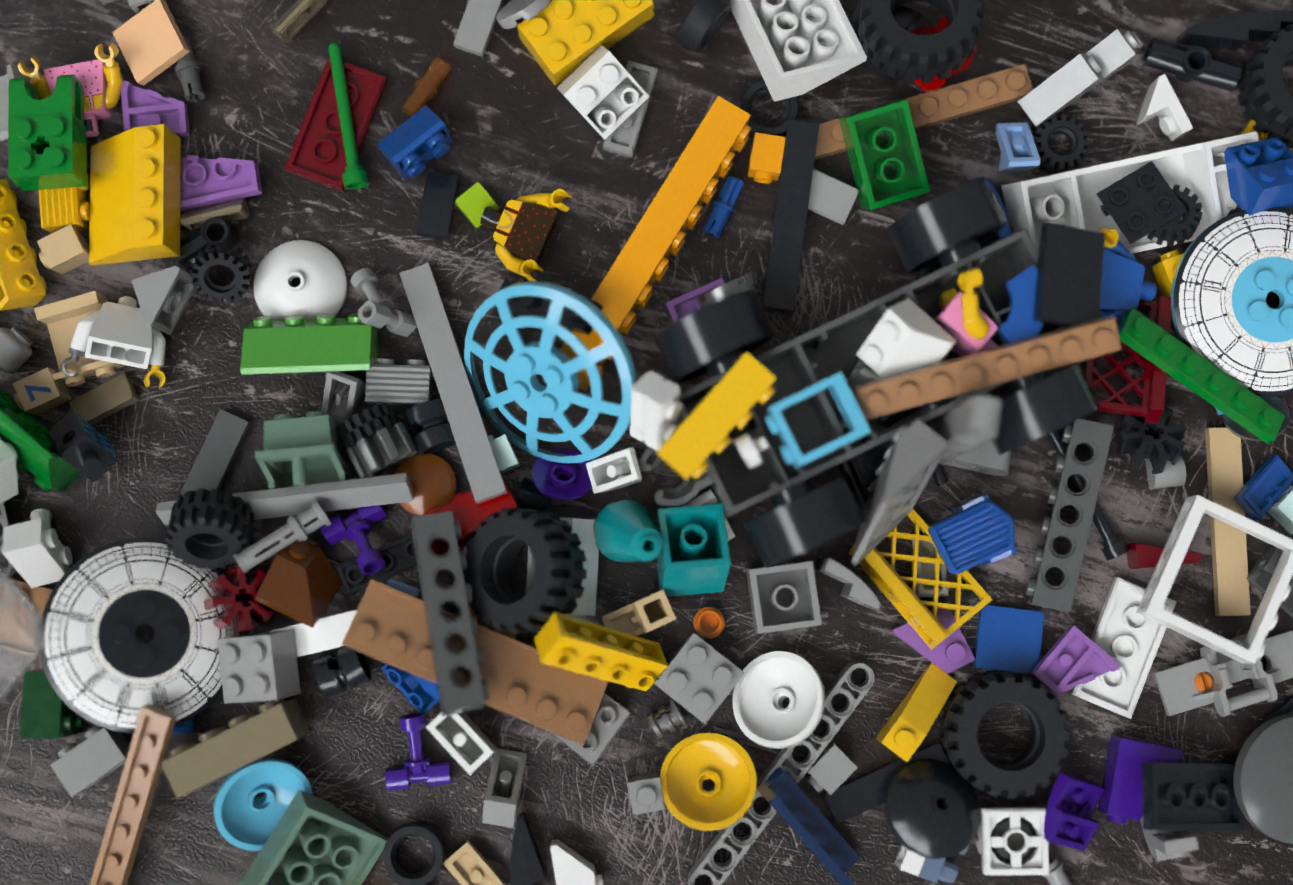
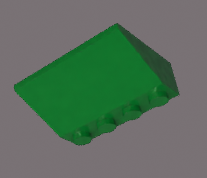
M0 388V439L4 443L9 442L16 450L18 455L16 467L25 472L29 470L36 476L34 482L45 491L64 492L80 472L58 453L48 433V428L31 413L21 410L16 401Z

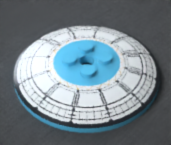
M1277 207L1251 216L1245 210L1228 215L1206 228L1194 239L1182 256L1175 272L1171 290L1172 320L1179 341L1257 396L1271 397L1293 393V211ZM1270 291L1279 296L1280 303L1276 309L1270 308L1266 303V296Z

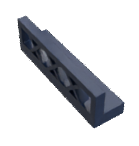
M779 767L756 789L841 885H854L845 872L860 857L791 777Z

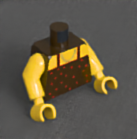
M556 189L553 193L519 196L516 200L509 199L503 213L490 207L485 208L480 224L495 229L492 237L495 253L507 270L524 276L529 282H536L531 274L536 270L543 272V268L539 263L559 218L558 211L555 208L568 212L569 207L562 204V201L566 197L572 198L570 193L563 189Z

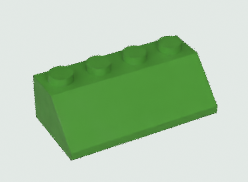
M358 313L349 314L348 318H336L334 314L318 315L316 319H304L302 315L287 316L285 320H273L271 316L253 318V321L244 328L240 366L241 374L370 370L379 355L377 327L363 323Z

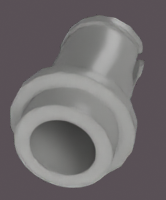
M1050 856L1049 875L1041 876L1046 877L1050 885H1072L1063 870L1064 863L1061 860H1057L1055 856Z

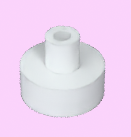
M747 434L734 440L741 457L749 469L762 463L759 453L769 448L763 436L753 442Z

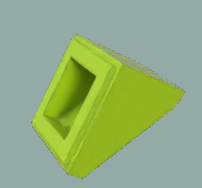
M476 182L455 200L457 207L476 229L482 225L480 221L486 207L497 211L500 210L479 182Z

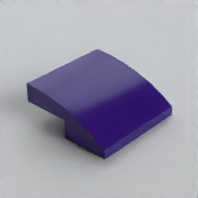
M1060 772L1047 804L1044 839L1051 843L1085 851L1100 824L1090 816L1105 789L1096 782Z

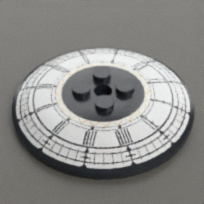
M133 538L117 541L98 548L80 559L62 576L54 587L44 608L40 624L39 644L41 659L45 673L58 696L68 707L84 719L100 727L126 733H134L141 707L147 704L176 715L177 718L174 726L180 725L204 711L223 692L217 639L243 634V632H234L236 629L235 617L231 620V626L222 629L213 624V621L219 619L226 610L224 606L205 610V599L213 596L217 598L223 597L216 589L208 587L212 579L222 575V572L218 568L217 570L204 567L197 568L195 565L184 563L183 559H177L173 555V551H169L167 542L164 539ZM146 624L152 627L154 630L152 641L140 643L136 640L134 633L138 626Z

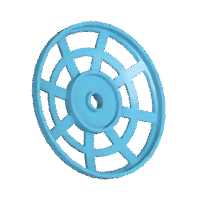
M531 281L516 283L502 288L486 299L476 310L469 323L465 338L464 360L466 372L480 408L502 435H506L509 441L529 454L547 461L581 463L606 453L624 436L630 426L632 385L637 382L631 356L622 337L597 307L567 288L551 283ZM518 296H537L550 299L552 303L547 318L531 315L513 318L507 299ZM497 305L503 324L491 334L486 347H484L474 339L476 328L480 319L487 311ZM566 306L574 310L587 320L600 334L605 343L589 351L574 333L559 324L564 307ZM536 327L543 329L540 342L524 344L518 328ZM505 334H507L515 351L508 360L494 354L497 343ZM557 335L567 342L578 354V357L570 360L561 350L553 346L555 336ZM473 353L483 360L484 378L491 395L489 397H485L480 387L475 371ZM610 355L613 356L621 379L622 404L603 400L602 380L596 362ZM492 366L505 373L507 390L497 392L492 376ZM584 368L588 372L592 396L579 392L577 372ZM536 374L543 376L547 386H543L538 382ZM515 401L527 412L526 424L515 417L505 404ZM573 404L589 409L588 414L577 427L573 426L564 413ZM498 407L509 422L526 433V440L510 431L493 409ZM600 412L618 416L617 424L610 436L595 449L581 436L595 423ZM554 418L563 432L548 433L540 431L539 419ZM538 439L550 442L570 440L582 454L564 455L549 452L539 448Z

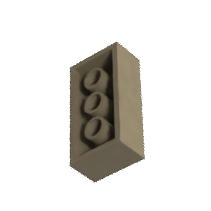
M284 698L272 700L258 707L260 714L256 715L255 711L244 714L228 722L230 729L227 730L225 725L198 737L200 744H198L197 740H194L169 751L168 753L171 758L161 762V765L176 798L187 795L310 734L311 731L296 699L285 701Z

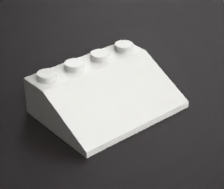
M839 0L729 1L731 11L774 102L803 95L865 62L867 59Z

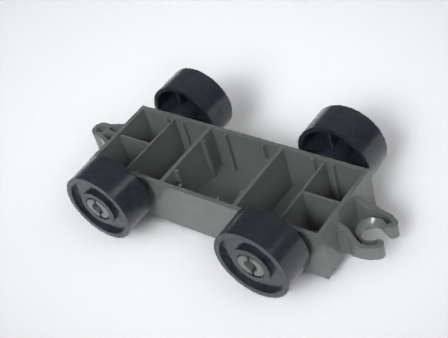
M987 179L974 180L954 188L922 204L891 224L886 231L908 274L919 272L938 263H941L943 268L755 357V360L777 378L771 385L776 389L775 392L763 405L759 401L749 410L754 414L741 430L735 426L727 436L732 440L719 455L713 450L705 459L710 465L697 479L691 475L687 481L684 480L678 487H665L659 490L654 497L655 503L665 507L684 505L696 497L699 491L710 486L718 503L723 505L725 517L728 518L769 498L774 509L744 524L765 568H769L818 546L866 521L845 475L813 490L809 478L892 439L903 425L909 428L917 419L925 423L954 409L972 397L981 396L1003 386L1008 397L1001 400L1002 408L998 435L991 439L998 455H1001L1045 436L1101 408L1102 406L1080 363H1077L1050 377H1047L1045 371L919 405V410L897 421L889 428L878 417L868 419L866 422L871 430L870 433L797 469L794 468L793 464H786L779 447L783 446L778 433L772 435L765 422L764 417L768 416L766 410L773 404L839 372H842L847 382L860 359L856 355L888 308L909 298L934 320L941 311L939 298L943 291L955 288L958 294L960 292L964 294L957 280L961 273L975 268L981 271L983 283L981 286L973 288L974 294H978L979 309L997 325L998 329L1002 326L1010 311V296L1005 284L1033 264L1038 270L1039 255L1025 229L984 249L980 245L981 241L992 236L1008 224ZM754 290L742 291L707 305L670 325L655 337L659 350L676 384L695 379L709 373L711 378L680 393L679 402L683 405L678 416L680 425L746 352L749 353L775 336ZM1043 323L1038 335L1067 327ZM997 330L991 336V339L999 346L1007 344ZM950 350L941 362L959 358L960 356ZM829 389L781 411L803 456L850 433ZM744 434H747L752 442L763 436L769 446L768 449L759 453L762 463L752 469L748 468L734 442L735 439ZM649 447L645 450L638 463L640 471L644 473L651 472L663 461L656 455L657 451Z

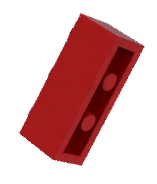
M503 478L507 493L477 504L472 491L469 493L465 491L455 495L451 499L452 502L443 507H433L423 515L452 511L453 520H459L461 539H457L458 550L466 547L471 536L477 534L475 529L480 523L487 522L488 516L495 512H501L503 509H518L520 507ZM434 542L431 544V549L435 554L445 555L448 553V548L444 543Z

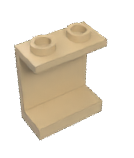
M92 291L34 308L37 320L47 324L60 371L52 374L54 381L66 384L67 387L78 386L86 382L85 378L95 375L97 378L109 377L116 374V369L125 367L122 364L80 356L78 363L70 361L66 365V370L71 374L78 372L77 376L68 377L61 369L63 361L72 355L68 351L78 323L93 311H100L103 303L108 302L105 295Z

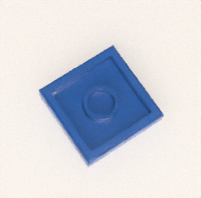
M991 605L983 607L978 612L974 651L976 660L973 661V667L1031 674V671L1040 662L1044 612Z

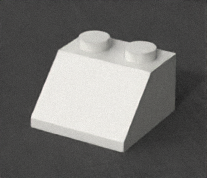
M907 298L888 308L856 355L878 376L887 378L941 363L957 341L913 301Z

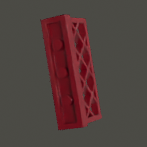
M1160 296L1158 301L1139 300L1137 309L1149 310L1148 319L1170 334L1172 317L1171 297ZM1120 341V345L1131 356L1119 364L1110 353L1086 359L1085 375L1092 388L1094 389L1101 385L1111 396L1105 401H1099L1102 407L1097 409V411L1144 417V422L1158 423L1164 411L1166 372L1146 358L1144 360L1141 357L1142 355L1122 341ZM1101 357H1104L1113 367L1112 370L1103 376L1093 367V363ZM1134 361L1144 370V374L1136 380L1124 369ZM1116 373L1128 384L1118 392L1106 381ZM1133 389L1141 398V406L1128 405L1121 396Z

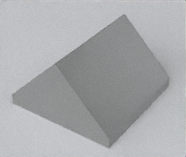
M177 266L131 280L145 323L168 335H171L195 289L192 284L193 278H191V275Z

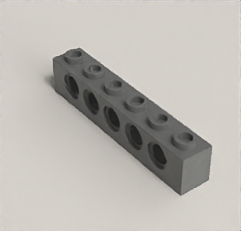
M1078 419L1064 428L1062 442L1067 443L1065 454H1059L1056 461L1055 473H1060L1057 486L1051 485L1047 503L1053 505L1050 517L1044 515L1040 534L1045 535L1043 547L1037 546L1033 565H1037L1038 569L1036 577L1029 578L1026 595L1031 596V604L1071 613L1114 426ZM1078 444H1085L1090 448L1091 457L1088 461L1081 462L1076 459L1074 449ZM1073 474L1079 475L1084 481V487L1078 493L1070 491L1067 487V480ZM1066 505L1074 507L1077 512L1075 521L1070 524L1064 523L1060 518V510ZM1058 536L1066 537L1070 543L1069 550L1064 554H1057L1052 548V543ZM1051 567H1058L1062 571V580L1056 585L1048 584L1045 579V573Z
M452 511L413 516L410 525L442 716L482 709L485 706V700L489 699V689L486 679L481 680L479 667H483V655L480 647L475 648L473 635L478 634V627L475 615H470L468 603L472 602V592L470 584L464 583L462 571L467 570L464 551L459 552L457 539H461L459 520H453ZM434 542L444 543L448 548V553L445 555L435 554L431 549V544ZM441 573L449 574L453 579V585L442 587L438 584L436 576ZM445 605L455 606L459 612V617L453 620L447 619L442 614V607ZM450 637L460 638L464 643V650L461 652L451 651L447 645V640ZM457 669L467 671L470 676L469 683L467 685L457 684L453 679V671Z

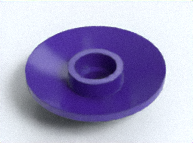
M557 449L549 451L552 453L564 455L581 454L577 451L569 449ZM539 457L532 469L533 483L543 495L555 500L568 501L580 498L592 488L586 463L591 461L558 463Z

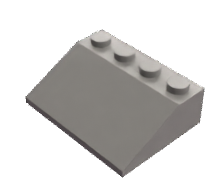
M919 419L909 428L903 425L892 438L894 444L883 457L886 461L882 463L875 473L878 477L867 489L870 495L863 510L866 521L859 526L850 562L854 567L913 510L949 445L947 441Z

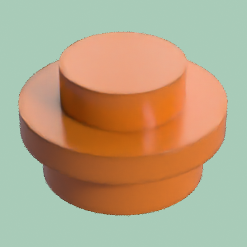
M704 607L694 616V629L703 638H715L724 629V616L716 608Z

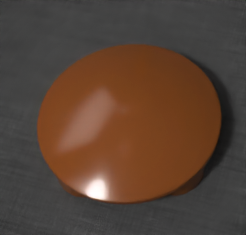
M433 454L411 456L396 471V474L407 473L414 490V501L399 503L412 514L420 516L433 507H443L451 502L456 493L455 474L451 466L439 456Z

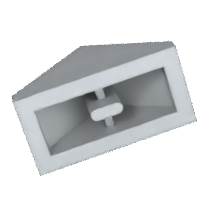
M327 371L321 412L329 415L338 425L347 418H351L352 415L357 413L366 389V383L339 371Z

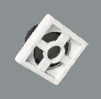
M980 807L981 823L977 831L978 841H976L978 853L981 854L983 875H1049L1048 841L1044 839V822L1047 808ZM1033 852H1035V854H1034V856L1032 857V859H1030L1029 861H1027L1025 864H1022L1024 861H1026L1027 859H1029V858L1032 856Z

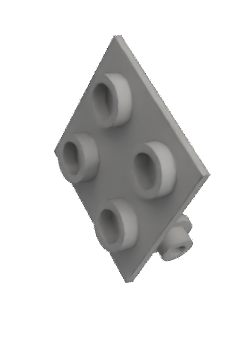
M604 692L584 745L577 744L556 734L554 735L594 766L631 713L628 708L621 703H617Z

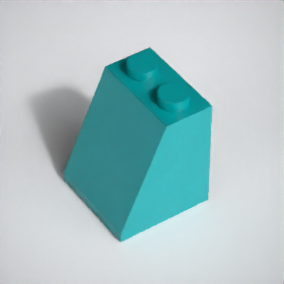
M713 504L658 509V531L663 542L662 550L657 556L660 590H664L666 597L723 592L731 565L723 505Z

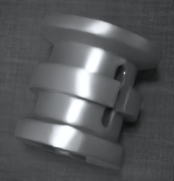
M672 698L670 699V705L666 707L662 705L657 708L658 712L646 714L651 727L659 739L664 738V733L668 731L670 733L676 731V727L680 724L684 727L688 726L683 712Z

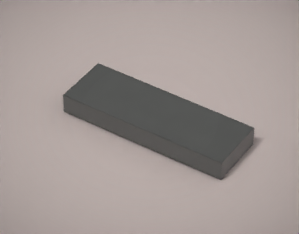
M219 410L182 488L181 496H184L185 492L190 490L197 492V489L201 488L220 490L251 422L224 410Z

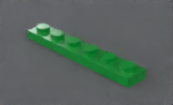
M1131 308L1125 312L1117 329L1120 341L1266 444L1276 440L1285 418L1284 414L1136 309Z

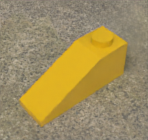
M930 662L875 739L908 762L927 736L957 681Z

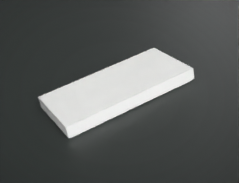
M1114 577L1091 640L1118 662L1121 667L1114 672L1110 671L1095 677V680L1074 686L1069 694L1131 719L1167 627L1136 613L1146 590L1145 588L1119 577ZM1166 598L1162 609L1172 613L1176 601Z

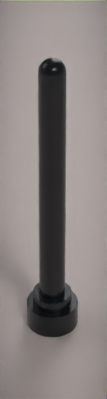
M1057 429L1047 434L1057 455H1064L1066 443L1062 442L1059 430ZM1073 474L1069 478L1076 491L1080 492L1084 487V481L1079 475ZM1096 502L1092 520L1103 539L1101 551L1108 561L1128 552L1130 548L1124 538L1121 539L1118 534H1114L1098 502Z

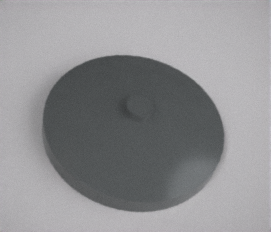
M1285 714L1272 718L1260 725L1243 744L1234 769V791L1241 812L1255 829L1277 841L1293 844V714Z

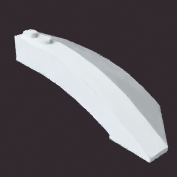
M1255 131L1001 185L1008 221L1014 234L1024 229L1027 231L1038 255L1041 224L1046 222L1101 233L1099 227L1116 229L1119 234L1118 240L1132 254L1166 247L1167 241L1163 240L1162 245L1156 244L1158 238L1154 237L1152 240H1149L1147 238L1148 235L1130 245L1111 215L1106 217L1100 208L1103 204L1096 195V193L1152 161L1171 189H1173L1174 185H1180L1179 191L1183 192L1185 188L1190 189L1188 196L1191 197L1194 194L1198 196L1196 203L1201 202L1202 204L1200 211L1203 212L1202 218L1189 240L1185 239L1184 243L1194 241L1206 228L1226 217L1230 210H1235L1237 206L1230 197L1224 156L1226 148L1258 141V134ZM1183 215L1167 224L1175 225L1183 220Z

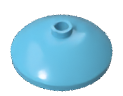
M280 759L256 760L235 770L223 782L214 801V819L219 832L229 843L238 848L260 851L298 790L300 789L313 795L307 777L298 767ZM265 792L263 796L255 797L257 793Z

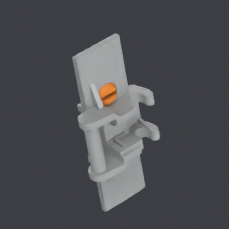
M1293 630L1265 638L1266 649L1262 655L1267 662L1265 670L1262 667L1261 659L1256 660L1255 664L1241 663L1204 646L1200 648L1199 658L1154 672L1167 716L1214 703L1218 714L1221 717L1230 715L1233 710L1265 700L1269 703L1276 701L1278 695L1275 683L1293 678ZM1248 633L1229 639V641L1242 646ZM1244 679H1252L1254 687L1260 688L1227 699L1226 689L1231 688L1232 683Z

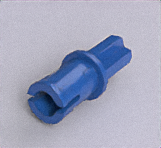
M729 176L717 201L713 200L712 205L714 207L702 229L705 233L709 235L714 234L713 236L716 238L721 237L730 214L735 213L733 208L744 187V182L739 178Z

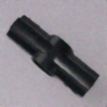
M1154 37L1150 40L1142 60L1144 66L1174 74L1181 82L1190 83L1197 81L1230 92L1235 89L1243 70L1242 64L1210 55L1208 50L1201 46L1187 48ZM1188 60L1193 61L1196 64L1197 69L1191 68L1188 64Z

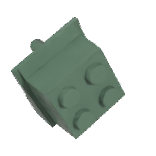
M313 411L306 413V417L293 418L292 415L285 414L274 416V420L264 421V451L255 452V459L268 481L269 489L352 479L351 465L345 460L343 441L336 429L338 424L329 415H325V412Z

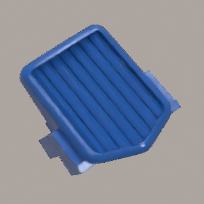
M988 494L980 495L970 501L962 502L952 507L953 515L931 525L928 530L946 568L951 574H959L979 564L994 563L1018 552L1014 546L1013 518L995 502L991 501Z

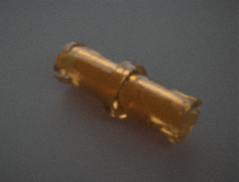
M434 57L433 62L423 77L418 78L414 83L415 89L401 107L410 117L426 106L429 100L435 98L438 94V86L448 71L451 70V67L442 59Z

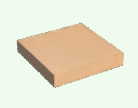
M154 0L112 32L136 82L143 86L190 52L164 0Z

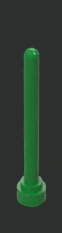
M333 42L329 45L328 50L347 167L344 168L345 173L342 174L345 189H361L369 185L367 171L363 170V166L359 165L341 47L338 43Z

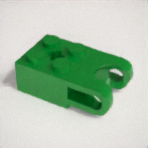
M74 74L58 76L54 92L48 98L42 100L37 99L36 90L25 78H15L9 81L8 178L24 191L87 186L86 126L84 125L83 86Z

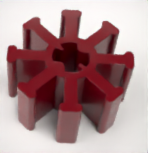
M236 566L227 571V574L230 576V582L222 574L213 578L209 583V588L213 587L223 595L221 598L213 596L204 600L205 610L224 606L226 609L219 619L213 621V624L219 629L231 626V620L235 617L236 629L234 632L241 633L254 629V625L251 624V617L258 624L268 621L272 616V611L265 610L255 600L257 595L255 589L267 575L262 570L251 573L249 580L246 582L245 573L240 566ZM235 596L245 597V603L236 602Z

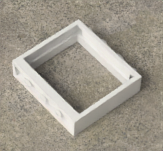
M1199 495L1187 497L1136 613L1238 662L1255 664L1256 660H1259L1265 652L1266 643L1264 641L1268 631H1271L1278 621L1279 615L1277 610L1280 603L1288 597L1291 590L1289 582L1293 575V539ZM1204 513L1283 550L1242 646L1162 609Z

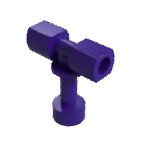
M383 505L357 508L358 511L345 518L338 514L329 519L331 525L320 527L325 539L331 546L345 538L355 540L360 551V555L357 557V564L364 575L375 574L385 566V560L381 551L372 549L367 537L371 530L370 525L387 516Z
M411 713L400 716V729L408 733L410 759L404 761L405 766L386 769L385 783L387 791L410 788L411 783L428 781V786L451 784L453 780L451 761L430 763V757H423L420 730L426 728L425 714Z

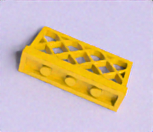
M913 509L907 516L915 524L914 534L897 532L896 526L886 536L892 537L891 553L879 552L874 548L858 565L927 646L933 650L993 599L967 570L956 574V583L939 581L940 564H944V562L940 559V554L929 535V526ZM897 538L914 540L913 556L896 554ZM919 540L931 542L935 547V558L918 556ZM855 544L853 545V547H852L851 550L849 551V554L851 555V557H852V554H853V550H854ZM895 559L912 561V577L900 576L895 571ZM918 562L935 564L934 580L917 578ZM916 584L933 586V602L922 601L916 595ZM939 586L956 588L955 604L938 603ZM961 589L973 590L981 601L974 607L960 605ZM927 607H932V613ZM938 608L955 610L954 623L947 629L937 620ZM960 611H966L967 613L960 618Z

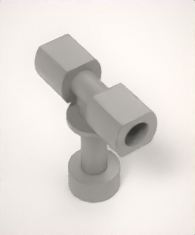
M363 268L352 275L351 284L356 292L362 295L366 294L369 299L358 310V316L363 323L380 329L386 325L390 332L408 337L417 328L413 315L397 309L393 310V302L390 299L382 298L376 288L379 280L372 269Z

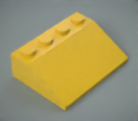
M165 124L134 127L91 146L90 265L180 256L181 138Z

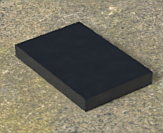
M1051 222L1041 224L1034 321L1071 327L1099 319L1105 234Z

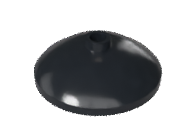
M936 760L917 761L900 770L889 784L885 798L887 821L895 837L908 850L925 858L944 859L960 853L973 841L980 824L979 800L973 786L953 766ZM937 799L944 803V810L937 807Z

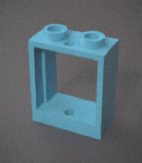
M842 372L769 406L766 410L768 416L764 417L771 434L775 435L778 433L783 444L779 449L786 464H793L795 469L871 432ZM829 389L850 433L803 456L781 411Z

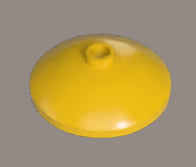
M700 733L685 738L671 749L661 768L660 783L664 803L677 820L693 829L715 831L733 825L746 814L755 797L757 777L750 756L740 744L724 735ZM710 781L714 783L715 787L712 791H706L703 789V784Z

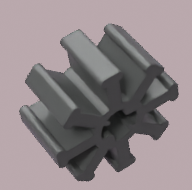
M402 422L395 424L389 429L386 427L376 431V435L368 438L364 437L356 442L357 445L346 450L360 478H368L377 473L379 475L389 471L391 466L400 465L406 459L418 453L410 434Z

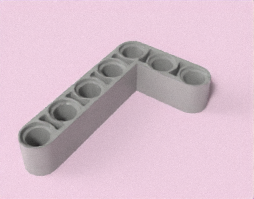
M975 396L927 424L930 429L949 443L939 463L989 475H1008L1012 450L998 455L991 439L998 435L1002 401L988 396Z

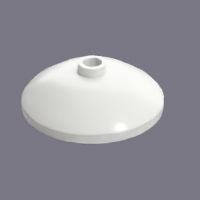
M295 240L275 247L262 259L255 273L253 289L256 303L264 316H271L273 320H285V317L291 315H302L304 319H316V316L322 314H334L335 316L339 314L346 300L348 283L341 262L329 249L316 242ZM299 277L301 279L300 285L292 287L291 281Z
M785 651L765 653L752 660L743 669L745 674L735 685L733 691V712L738 726L749 739L765 747L787 748L800 743L816 728L824 710V687L818 672L804 658ZM789 698V706L783 708V700Z

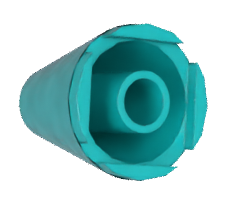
M632 500L612 502L606 505L598 514L593 528L595 543L601 553L608 559L621 563L650 561L661 552L663 545L661 535L651 513L642 504Z

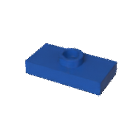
M1271 455L1235 495L1234 499L1253 521L1261 520L1293 483V472L1278 455Z

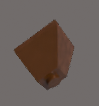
M297 539L278 552L255 600L313 628L339 592L343 583L321 548L307 541H299Z

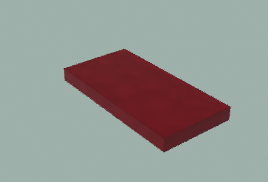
M328 57L284 169L292 174L344 192L342 174L345 173L344 168L347 167L330 57ZM343 61L359 156L388 79L386 76Z

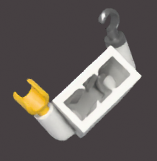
M123 296L119 298L118 304L105 302L100 311H93L78 323L68 351L72 355L63 361L61 369L68 377L77 376L78 372L74 374L69 373L66 370V365L70 361L78 363L80 356L147 369L148 364H150L151 371L144 377V385L148 388L150 376L155 375L160 380L159 388H161L166 380L164 373L160 371L161 365H164L166 340L160 330L145 323L141 309L137 308V301L132 297Z

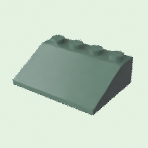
M299 789L239 885H362L383 852L388 839L328 801Z

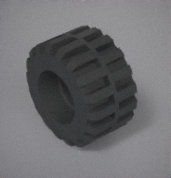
M201 488L197 489V492L191 490L185 492L184 496H179L176 499V503L172 507L165 540L169 551H173V555L177 559H183L184 563L195 565L197 568L204 567L217 570V568L225 569L229 568L230 565H237L238 563L234 555L244 551L250 545L254 524V514L251 512V507L248 504H244L242 498L239 496L234 497L232 493L227 491L221 492L218 489L211 488V490Z

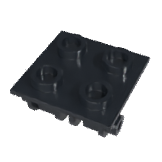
M1152 161L1096 193L1103 204L1100 206L1103 214L1106 217L1111 215L1130 245L1187 212Z

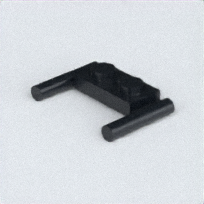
M892 439L839 464L843 476L845 475L862 512L868 499L862 485L878 477L875 473L882 463L886 461L883 457L894 444ZM938 463L932 477L936 485L940 486L948 482V479L941 464Z

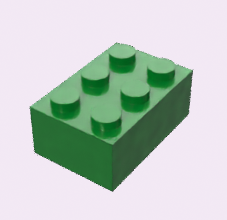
M907 99L895 100L838 118L863 209L873 210L930 192Z

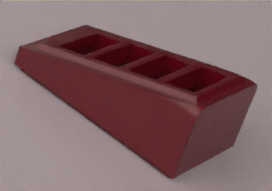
M1143 543L1127 544L1130 548L1127 552L1128 567L1131 569L1156 567L1164 547ZM1187 551L1182 564L1200 562L1202 560L1201 554Z

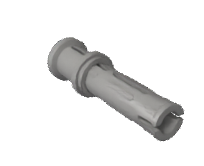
M317 500L312 502V507L299 515L289 516V519L286 520V525L262 538L239 554L234 555L243 572H248L249 569L297 539L305 541L310 533L321 526L331 525Z

